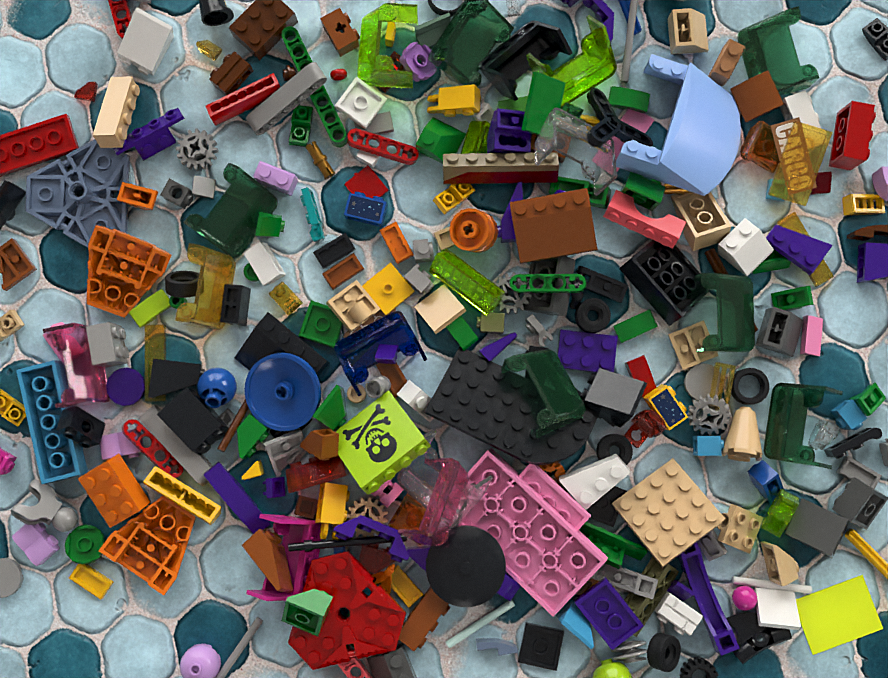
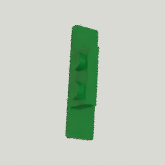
M587 521L579 529L608 557L605 564L619 569L621 567L624 554L637 560H642L648 552V549L639 543L629 541L620 535L613 534Z

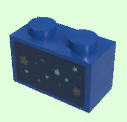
M361 192L349 193L344 216L346 219L382 227L387 210V202L377 196H373V198L366 197V194Z

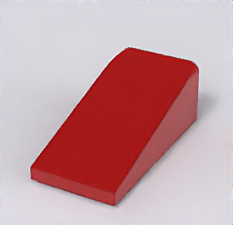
M644 355L625 363L631 378L648 383L642 397L656 388Z

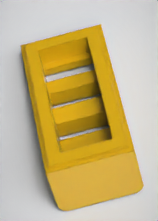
M849 194L842 198L844 215L885 213L884 199L878 194Z

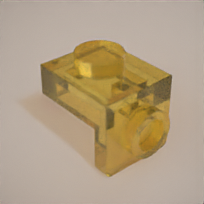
M283 281L269 293L288 316L303 304Z

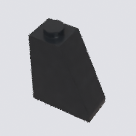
M153 359L148 398L154 399L183 390L186 387L196 386L205 369H201V364Z

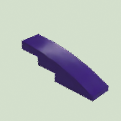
M217 462L204 473L205 478L253 534L258 529L264 530L271 524L269 520L259 518L260 514H263L262 511L245 492L241 484L220 462Z

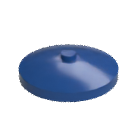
M275 353L260 359L250 369L245 381L244 390L248 408L253 416L268 428L278 431L297 429L309 422L319 408L321 385L318 376L305 360L296 355Z

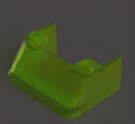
M385 3L362 18L357 76L369 86L413 88V71L394 70L392 58L386 55H379L382 22L418 24V5Z
M590 15L586 18L591 33L586 35L581 41L582 53L552 71L549 65L541 63L530 53L526 55L532 73L539 72L565 82L561 108L612 77L617 69L606 26Z

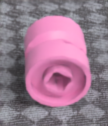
M392 479L387 480L377 491L371 493L374 497L379 496V501L386 508L404 490L398 483H392ZM386 487L390 490L388 494L383 492Z

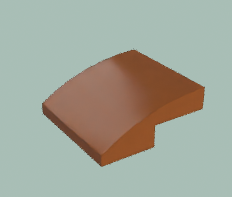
M768 70L730 89L746 123L784 105Z

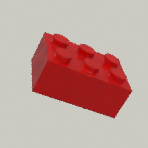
M851 101L837 112L829 167L851 171L869 158L870 149L868 147L873 136L871 128L876 117V112H874L875 105Z

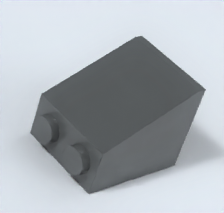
M803 498L800 502L796 501L792 512H794L792 520L788 518L783 528L786 530L785 534L832 559L847 529L848 519Z

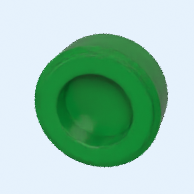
M248 263L244 267V276L252 282L259 281L250 263Z

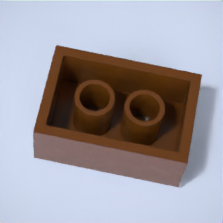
M255 0L228 28L233 37L260 61L282 39L283 29L288 26L294 27L298 20L295 12L282 0Z

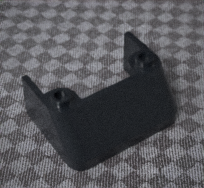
M533 20L522 26L479 63L478 67L501 95L517 101L518 97L515 91L518 85L516 80L541 59L550 61L555 59L560 52L571 55L573 52L560 28Z

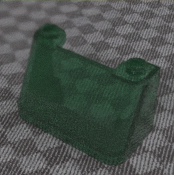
M466 0L459 7L431 50L428 60L461 84H475L478 87L482 77L478 72L479 63L490 54L496 43L509 40L514 27L488 0Z

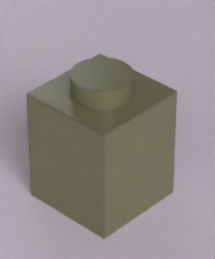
M481 312V317H477V328H480V333L503 334L505 313Z

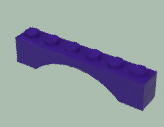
M696 542L677 557L689 587L694 593L693 597L700 614L703 616L702 619L713 647L722 656L740 648L713 591L700 548Z

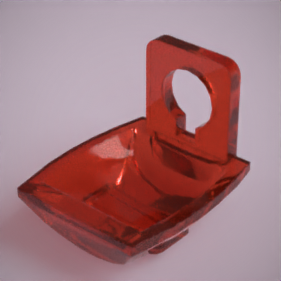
M644 410L633 417L631 420L633 424L624 434V437L635 448H639L647 437L653 438L662 434L666 429V425L658 413L653 410ZM639 429L642 431L640 433L641 438L639 441H635L631 433Z

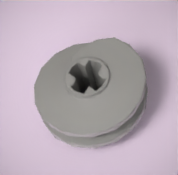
M626 641L621 643L620 647L611 650V652L623 653V655L614 657L613 660L624 661V663L646 660L645 657L638 656L647 653V649L636 648L645 645L646 641Z

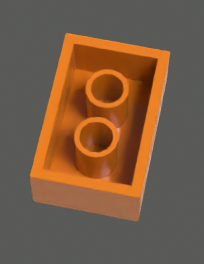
M119 453L78 478L110 528L138 513L151 503Z

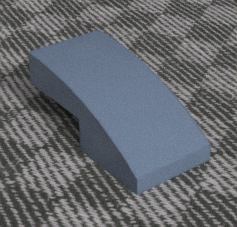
M497 638L476 639L478 651L497 648L498 656L518 653L516 644Z

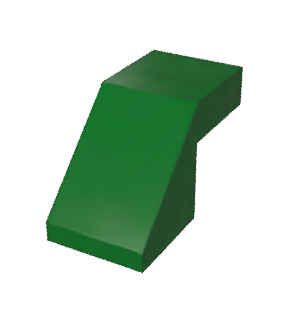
M459 316L445 327L463 350H466L479 340L462 316Z

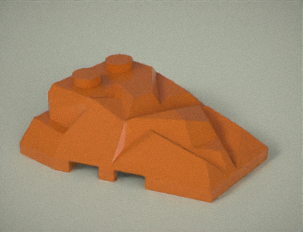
M96 225L88 243L87 304L125 318L141 300L140 298L165 273L172 254L157 248L152 243L119 230H111Z
M161 496L142 510L143 512L134 519H130L119 530L111 533L99 549V552L112 561L120 563L146 581L147 585L165 596L177 579L196 517L168 498Z

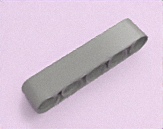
M313 62L305 66L247 115L246 120L256 135H262L327 81L326 76L317 63Z
M154 404L139 419L193 479L204 487L209 482L205 478L204 473L213 465L203 454L199 455L192 452L157 415L161 409Z

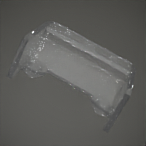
M554 108L548 114L535 141V165L539 166L555 150L581 164L583 176L594 181V195L598 196L617 178L614 141L610 139L601 147H592L587 142L586 134L593 126L560 108Z
M435 429L423 435L429 444H431L437 432ZM430 447L423 455L414 459L408 467L400 470L397 481L407 493L444 525L452 528L459 524L481 500L493 477L490 475L478 484L470 483L464 489H461L435 467L438 462V454Z

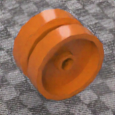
M467 208L454 216L450 223L449 232L451 240L458 248L481 253L494 245L497 240L498 228L493 217L486 212Z

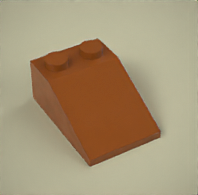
M258 529L242 544V547L277 591L291 593L293 585L285 547L281 543L282 538L275 532L272 533L269 530Z

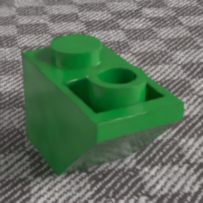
M249 414L237 428L239 457L241 459L251 458L257 451L255 447L258 443H263L270 435L268 433L270 428L260 423L253 414Z

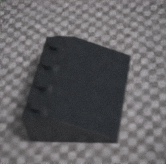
M654 240L649 242L619 268L669 326L682 318L713 289L676 245L672 249Z
M269 312L255 326L234 357L250 371L256 362L268 355L289 353L305 360L313 368L317 376L330 363Z

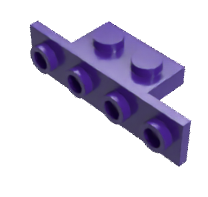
M179 108L169 110L165 115L152 119L145 126L134 129L132 133L127 135L123 148L113 149L116 155H119L135 147L144 161L177 143L168 128L185 118Z

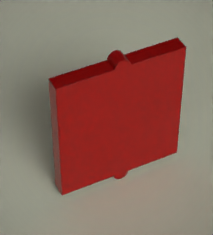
M369 165L360 172L354 173V176L344 184L352 194L361 192L369 198H373V196L381 197L389 191Z

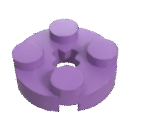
M413 42L403 50L400 63L414 81L427 80L437 70V67L435 68L436 56L428 46L424 44L421 46L417 44L418 42Z

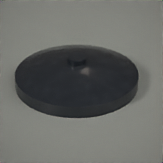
M461 525L444 531L432 543L427 554L426 574L430 586L442 600L454 606L474 607L487 602L498 592L505 577L506 561L500 544L490 533L476 526Z

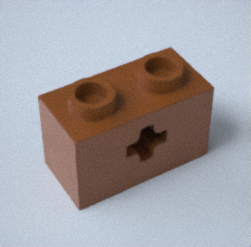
M338 8L320 18L324 30L340 57L359 47L358 39H360V36L355 28H351V20L346 12L343 14L341 9Z

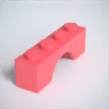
M618 190L615 191L603 216L612 222L618 223L629 230H633L672 249L680 238L686 221L670 214L658 219L646 217L635 207L633 197Z

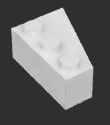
M614 454L583 468H578L573 472L559 476V481L586 510L631 472L620 457Z

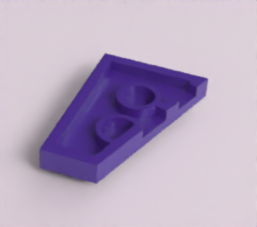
M775 225L766 236L774 250L809 275L815 271L833 246L779 225Z

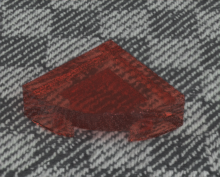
M96 82L86 83V85L76 91L74 98L95 102L98 84Z

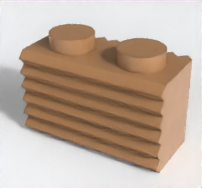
M728 39L708 77L718 85L724 86L739 62L738 60L742 56L745 46L732 39Z

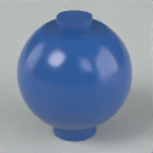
M223 368L208 369L200 376L197 383V391L200 398L210 408H218L229 403L234 398L237 390L234 376Z

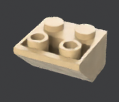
M692 8L672 10L667 19L671 55L708 52L705 15Z

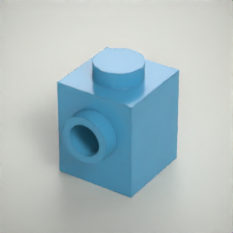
M845 400L830 411L836 418V424L844 430L855 431L862 427V422L867 419L854 400Z
M692 436L693 455L721 456V451L724 450V442L721 440V436Z

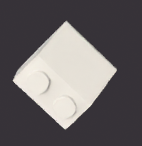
M746 218L718 243V254L746 277L774 251L761 230Z

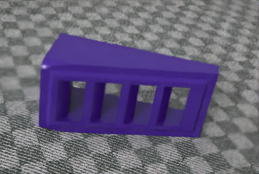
M515 332L483 347L479 350V353L488 361H492L516 339L517 334Z

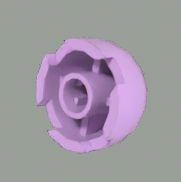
M202 643L192 646L181 658L180 673L182 677L215 678L221 667L220 655L208 644Z

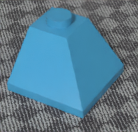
M571 598L556 616L561 624L592 650L594 644L590 622L574 602L575 600Z

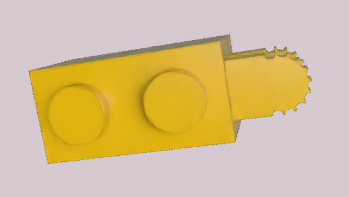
M475 84L439 88V94L427 97L429 102H438V106L428 107L427 113H442L446 117H455L456 114L471 116L474 113H479L480 89Z
M327 482L320 484L315 523L321 524L320 539L325 540L327 538L329 525H333L334 528L346 521L347 510H345V506L350 495L349 491H347L348 485ZM332 532V540L338 539L335 537V532Z

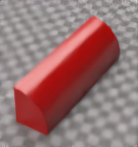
M274 73L206 105V109L213 123L217 126L260 105L281 86Z

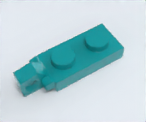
M308 187L301 189L303 195L300 198L303 206L307 208L308 213L305 214L307 222L312 225L309 233L312 240L317 242L325 239L323 225L313 191Z

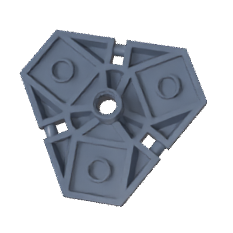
M94 139L67 154L66 160L58 159L27 176L25 211L53 228L63 230L65 235L87 248L96 225L111 230L116 229L127 234L128 204L114 198V193H119L122 182L129 183L130 156L123 152L116 155L113 148H100ZM72 165L73 169L68 171L67 167ZM84 189L83 195L79 197V192ZM70 218L71 220H70L69 224L67 225L66 222H67V220Z

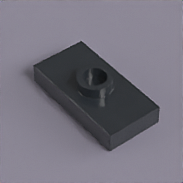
M344 233L313 253L322 268L325 269L356 249L347 234Z

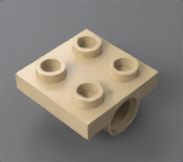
M357 280L326 303L350 333L380 311V307Z
M731 504L728 513H722L725 521L717 526L721 530L717 540L750 554L764 517Z

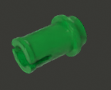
M171 296L169 299V304L175 309L182 310L188 305L185 303L187 302L185 298Z

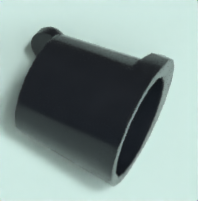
M199 0L203 24L218 26L226 24L234 18V13L227 7L225 0Z

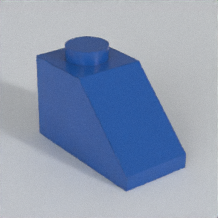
M764 460L754 464L747 471L751 482L770 506L786 495L779 474Z

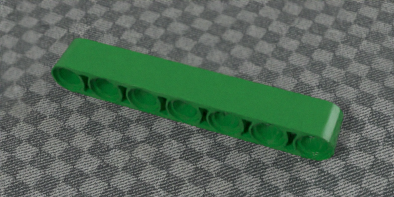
M292 26L284 28L281 34L282 39L299 72L313 62L297 29ZM289 36H295L293 40H287ZM297 52H303L302 56H295ZM322 85L310 95V98L332 144L340 148L347 144V134L324 85ZM327 101L325 106H318L319 102ZM329 117L335 118L333 123L326 122ZM336 134H343L342 139H334Z

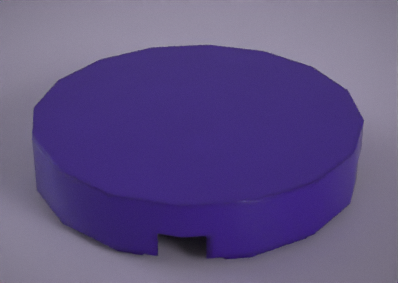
M120 368L114 371L108 378L106 384L107 394L118 405H134L143 398L146 391V381L137 370Z

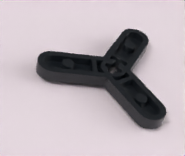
M592 88L587 93L588 103L592 106L596 117L600 120L586 134L587 142L592 147H601L614 136L624 143L635 140L640 144L649 147L653 146V141L648 135L618 119L601 90Z

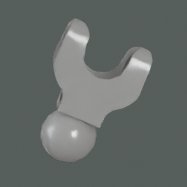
M32 480L29 484V491L38 498L39 503L31 507L16 504L11 509L12 516L27 525H36L38 523L50 525L52 522L53 527L61 532L72 530L78 522V516L72 508H61L62 503L57 501L53 487L48 484H41L39 480Z

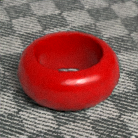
M345 69L332 70L330 77L333 80H343L347 77V71Z

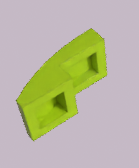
M160 289L133 308L129 315L139 328H142L155 320L157 315L171 307L169 297L163 289Z

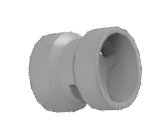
M382 375L367 381L365 384V392L371 398H378L391 389L390 380Z

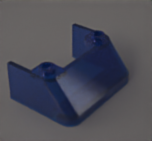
M401 311L392 312L335 344L334 349L341 366L358 397L362 394L357 384L364 382L369 375L367 369L377 364L375 355L379 344L398 345V352L401 351L404 356H413L419 352L424 361L428 360Z

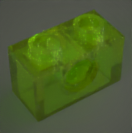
M780 489L763 518L761 528L780 538L799 506V498Z

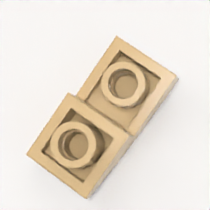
M9 310L0 317V342L25 325L15 310Z

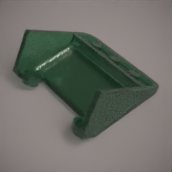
M799 6L789 8L745 27L737 36L738 43L745 46L742 58L748 79L768 70L780 95L807 89L819 79L818 71L813 65L800 66L789 26L796 24L801 18Z
M228 163L224 168L223 176L231 184L206 218L199 214H191L183 223L228 256L236 258L244 252L256 236L259 212L272 214L277 208L278 200L240 167Z
M700 273L695 276L694 281H700L705 289L716 290L718 334L708 335L704 338L702 348L697 349V353H739L751 351L755 346L752 280L747 276L719 273Z
M546 349L517 354L504 359L501 368L502 372L505 373L509 370L520 372L526 369L546 406L545 409L538 413L536 418L539 426L535 433L537 438L580 419L585 414V405L559 357L553 350Z

